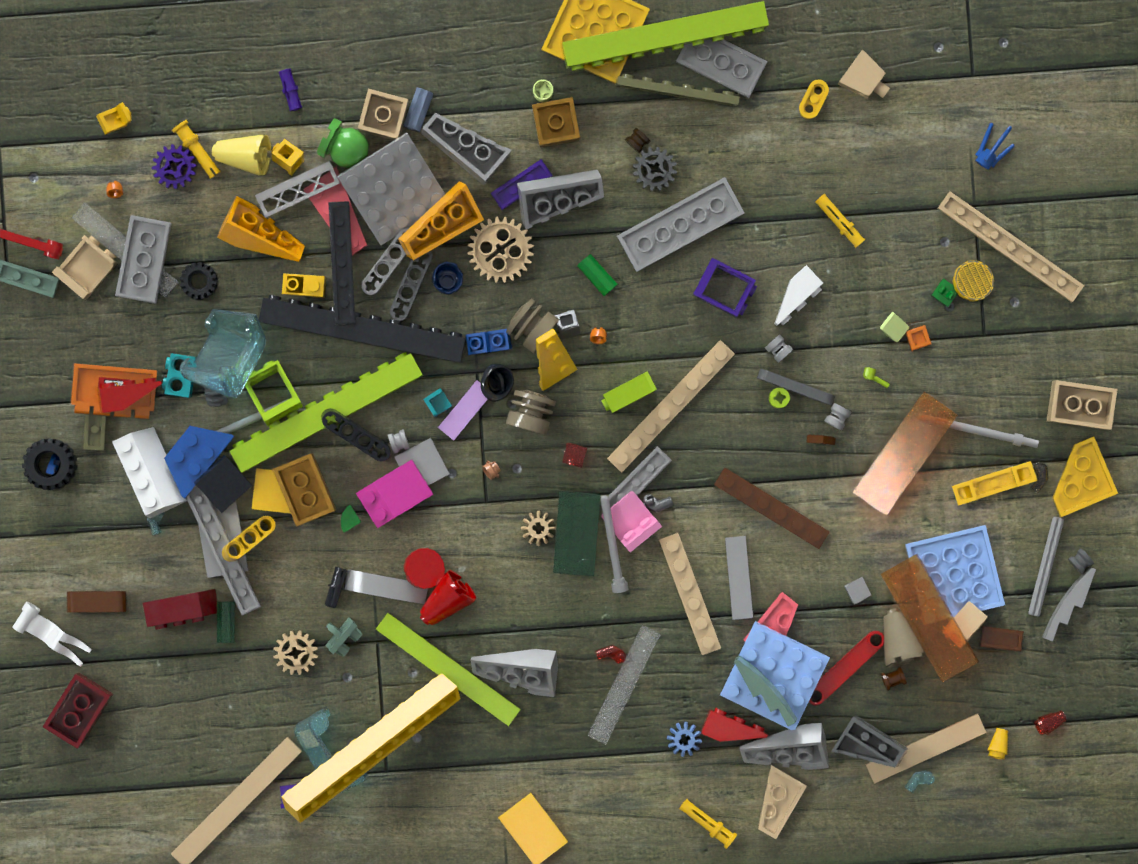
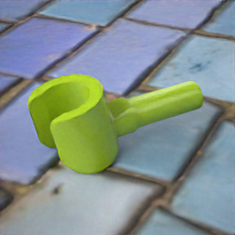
M865 367L863 373L865 379L875 381L886 388L889 387V383L875 376L876 369Z

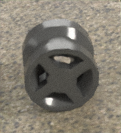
M1081 548L1075 556L1068 558L1069 562L1080 574L1085 572V568L1094 564L1093 560Z

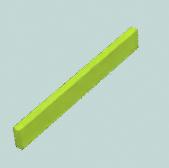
M390 613L386 614L376 628L377 631L438 675L441 673L458 687L459 691L507 726L511 724L521 710Z

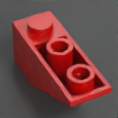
M156 378L143 379L144 383L136 384L135 380L123 381L122 386H115V382L102 384L103 388H98L100 412L123 411L160 386L162 382L156 381Z
M715 708L714 711L709 710L701 729V734L720 742L767 738L768 736L764 732L765 728L753 724L752 727L745 724L746 720L734 716L733 719L726 716L727 712Z

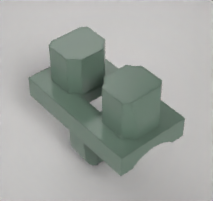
M350 617L339 629L330 622L326 627L334 635L325 646L332 654L336 652L344 657L350 649L344 643L345 640L350 637L356 642L362 636V633Z

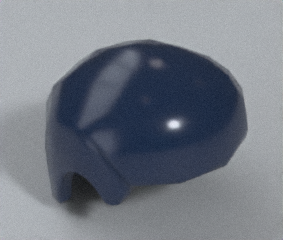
M446 261L439 264L432 275L433 285L441 294H453L462 286L463 273L457 264Z

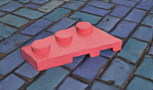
M781 592L758 620V623L787 636L798 604ZM748 633V634L746 635V637L743 639L745 642H746V639H747L749 633Z

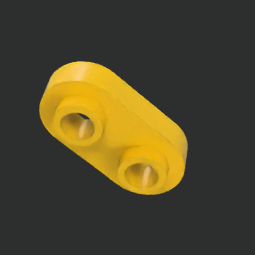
M814 80L809 85L799 105V113L803 118L813 119L818 115L829 92L826 82ZM819 87L822 93L816 94L814 89ZM811 106L813 111L811 113L806 112L805 107Z

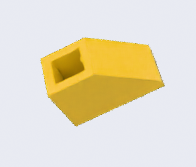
M283 273L282 294L325 298V276Z

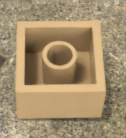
M368 89L358 130L396 140L401 136L409 100Z

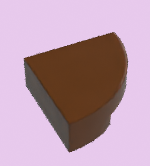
M807 435L806 443L835 445L836 438L824 435Z

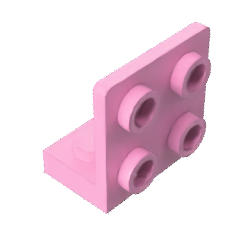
M630 491L610 508L615 535L629 552L633 551L662 527L634 491Z

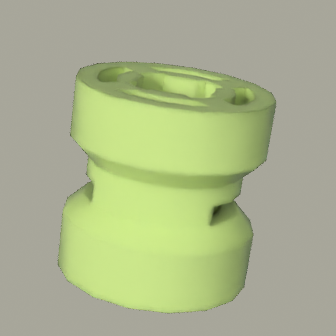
M541 79L537 81L533 86L534 98L539 102L549 101L553 96L552 84L547 80Z

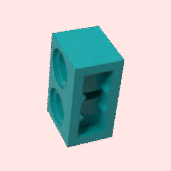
M171 353L170 357H167L165 369L168 370L167 378L164 377L162 383V390H165L164 394L186 398L192 397L197 357ZM178 360H184L186 363V367L182 371L176 369V362ZM180 380L183 386L180 391L176 392L173 390L172 385L174 381Z

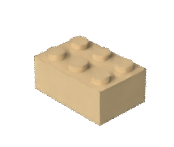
M1059 380L1052 381L1046 422L1112 430L1117 389Z

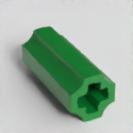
M591 254L577 265L603 296H606L618 285Z

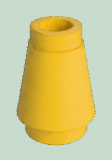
M996 728V732L987 750L989 751V757L1004 760L1005 755H1008V730Z

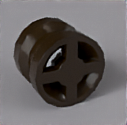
M635 128L633 134L625 139L638 153L642 151L644 145L651 142L638 128Z

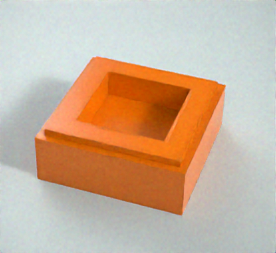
M925 325L905 333L911 351L931 345Z

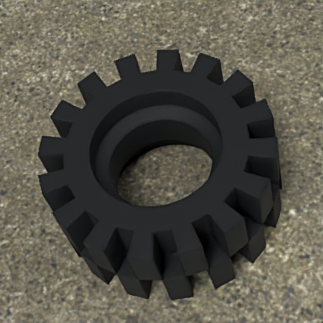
M199 262L186 266V269L182 271L180 286L186 295L195 300H203L215 293L214 291L218 287V278L212 267ZM197 273H202L207 278V284L202 289L194 288L191 283L192 277Z

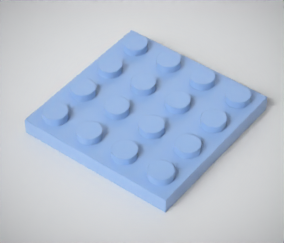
M986 525L905 544L924 624L954 618L968 601L981 611L1005 605Z
M755 621L739 656L756 667L776 687L787 701L797 720L794 724L787 726L779 709L770 712L761 694L753 698L736 664L720 695L790 730H795L830 657Z

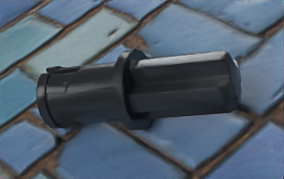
M335 566L331 584H328L330 587L325 606L337 607L341 590H344L342 586L348 570Z

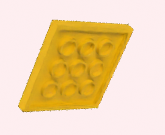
M564 0L541 51L565 61L562 42L643 26L650 9L632 0ZM629 56L624 57V61L612 63V60H607L601 66L592 67V64L584 65L583 70L615 84L616 78L620 76Z

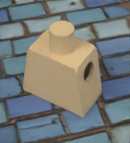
M863 50L838 83L841 87L867 99L873 91L883 98L890 89L881 82L886 73Z

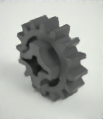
M649 147L648 153H645L643 150L641 151L642 158L636 156L635 160L639 163L633 164V168L637 169L633 176H639L636 183L643 182V189L650 186V192H653L654 187L661 191L662 185L666 188L669 187L668 180L674 181L671 174H677V171L673 170L672 167H675L677 164L676 162L671 163L673 155L667 157L666 149L661 153L659 147L656 148V151H652L651 147ZM650 156H658L656 160H646ZM664 160L668 164V172L663 168ZM655 165H658V170L660 172H655L654 174H652L651 168L649 166L654 167ZM641 166L646 169L647 175L645 178L641 173ZM655 178L664 179L661 182L652 183Z

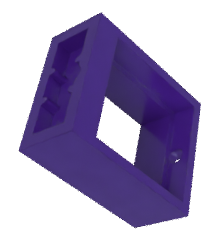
M711 258L692 296L736 318L738 314L743 315L748 305L745 303L747 297H752L757 288L754 285L756 280ZM716 268L747 283L735 310L703 294Z

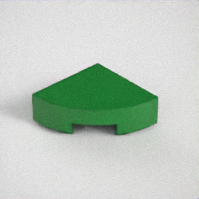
M351 505L344 510L341 516V528L344 533L361 523Z

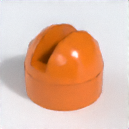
M114 181V183L109 182L106 187L107 196L110 198L121 197L123 195L121 183L118 181Z
M597 327L592 329L590 333V341L592 343L603 344L606 342L607 333L602 327L600 329H597Z

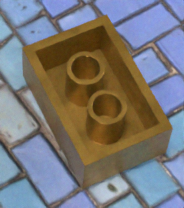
M313 453L273 469L296 527L336 510Z

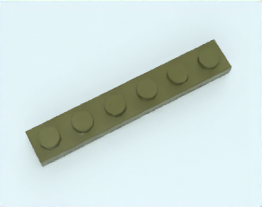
M622 74V77L618 76L615 82V87L736 107L739 104L740 98L739 96H734L735 93L731 91H722V94L715 93V89L703 87L702 90L694 89L695 86L689 84H682V87L674 86V82L671 81L656 83L653 78L642 77V80L634 79V75Z

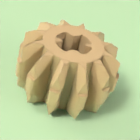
M537 511V518H534L533 514L529 513V517L532 519L531 522L526 518L523 519V522L529 525L528 527L522 526L521 530L529 531L523 537L526 538L531 535L530 544H532L534 538H537L536 544L540 546V538H543L544 543L547 544L548 540L545 536L548 535L550 538H553L554 535L548 531L556 530V527L548 526V524L554 522L553 518L547 522L545 521L548 513H545L542 519L540 518V511ZM536 522H540L541 526L545 528L544 532L541 531V534H536V530H533V525L536 526Z

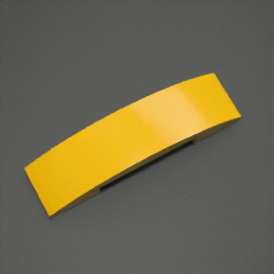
M1029 461L956 484L952 488L959 506L1035 482L1037 478L1032 463Z

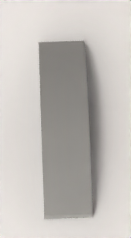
M350 569L347 571L344 590L425 604L428 589H419L412 586L407 580Z

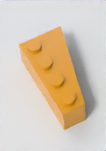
M459 181L398 240L407 257L415 260L482 222L484 219L467 185Z

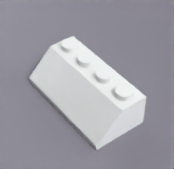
M154 427L132 432L112 441L145 516L148 518L155 517L187 501V499L181 496L164 459L166 453Z

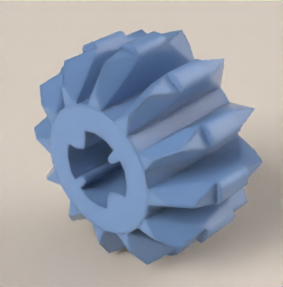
M686 721L684 722V728H681L680 724L676 723L677 731L670 728V732L674 736H667L668 740H674V742L668 744V747L676 746L673 750L674 754H677L681 749V757L685 756V750L692 756V747L696 751L699 750V747L694 743H702V739L695 738L701 732L696 731L692 733L696 726L693 724L687 729L688 722ZM682 734H685L686 737L687 735L690 736L687 744L679 743Z

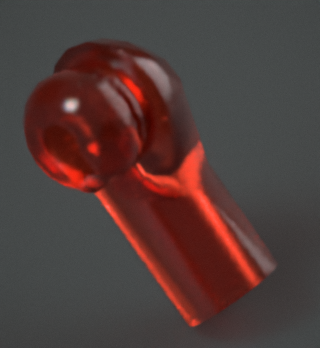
M609 645L595 651L598 660L610 657L616 663L621 664L626 659L624 651L615 645Z

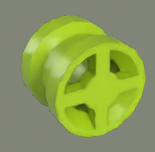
M784 388L773 389L769 394V402L775 408H783L790 401L789 392Z

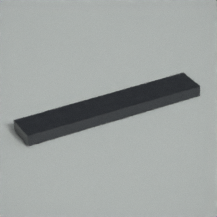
M349 201L328 202L335 326L355 325Z

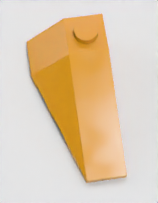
M236 196L223 221L217 238L238 248L299 262L305 246L286 230L281 231L276 227L273 219L265 218L259 213L260 209L257 206Z

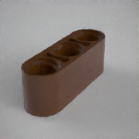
M68 591L67 612H126V591Z

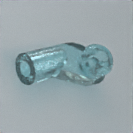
M165 512L152 518L147 517L152 536L162 533L159 522Z
M927 770L915 772L905 788L913 793L919 784H933L935 776Z

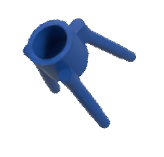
M993 123L989 124L980 148L975 154L977 156L975 161L987 170L990 167L994 168L997 162L1015 147L1014 144H1011L996 157L995 151L1011 131V126L1006 129L991 150L986 148L983 151L993 128Z

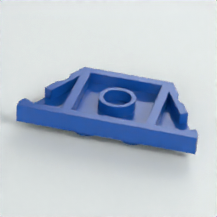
M193 426L188 427L164 457L184 499L196 486L194 482L213 465L235 436Z

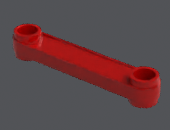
M0 229V238L44 251V256L59 260L64 245L62 243L49 239L45 243Z
M874 630L860 640L819 679L815 690L821 693V697L815 702L810 699L809 703L812 705L823 703L884 645V635L880 631ZM878 634L881 641L878 645L874 646L871 644L870 638L872 635Z

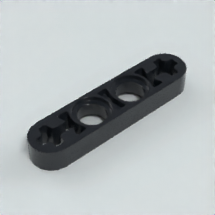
M329 408L323 411L321 420L327 429L377 461H385L390 457L391 451L386 442L335 409ZM332 415H334L335 420L339 422L337 429V424L335 422H327V416L331 417ZM345 425H351L353 431L351 434H344L342 428ZM361 436H368L370 442L367 445L359 444V438ZM373 444L379 449L384 447L385 454L380 453L378 455L377 450L373 448Z

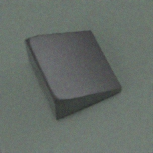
M574 310L554 315L559 319L557 326L561 339L581 334Z

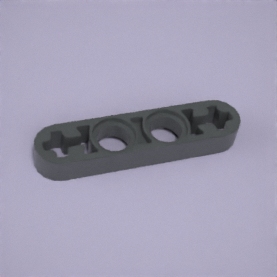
M432 251L427 252L429 258H424L422 265H426L424 269L419 265H413L414 261L419 263L420 257L415 260L411 259L390 308V315L394 320L404 321L408 317L432 261ZM416 268L421 271V277L418 280L410 278L409 274L412 269ZM406 287L413 290V296L410 299L402 297V290ZM400 298L403 302L410 304L408 307L404 304L402 310L405 314L397 318L394 309H399L401 303L397 301Z
M760 369L757 376L759 380L826 405L832 406L835 398L832 394L764 369Z

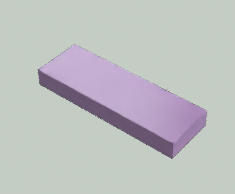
M476 380L438 427L452 440L457 438L488 400L482 394L481 383Z

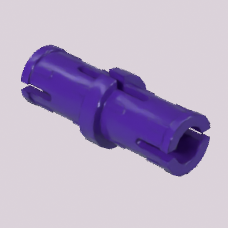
M291 68L279 71L283 86L282 92L287 98L289 111L302 109L297 92L299 89L295 85Z

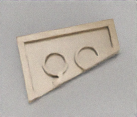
M771 765L758 829L777 839L807 785Z

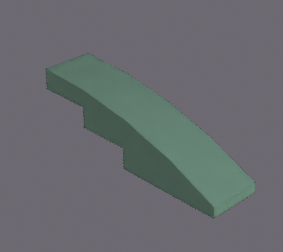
M741 656L736 657L734 663L753 698L761 694L770 712L779 709L787 726L794 724L797 717L776 687Z

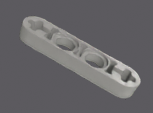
M408 227L403 228L364 278L361 287L365 294H377L405 258L406 254L402 246L396 244V242L409 229ZM392 248H399L401 250L400 258L393 259L390 257ZM381 264H386L389 267L388 274L384 276L380 275L377 271L378 266ZM373 273L378 278L383 279L381 283L378 280L374 284L375 290H366V282L371 283L375 279L371 276Z

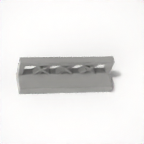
M328 161L255 195L266 218L340 184L331 162ZM330 170L334 182L328 185L320 183L321 174ZM318 176L317 181L311 179ZM307 180L316 183L313 191L310 193L300 191L302 183ZM300 184L298 190L295 189V188H292V187H294V186ZM318 184L323 186L316 190ZM291 189L297 192L293 201L282 200L285 190ZM281 193L279 198L274 197L275 195ZM299 193L304 194V196L297 198ZM268 198L278 200L276 208L267 212L263 201ZM280 201L286 203L279 207Z

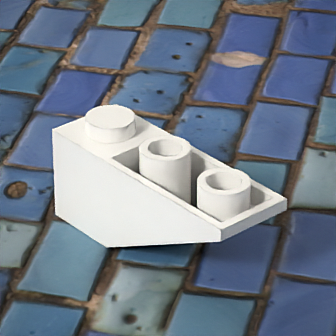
M807 265L789 281L774 323L776 326L779 323L782 325L787 323L792 318L789 314L793 310H801L807 304L804 301L810 295L814 298L822 290L820 286L823 282Z

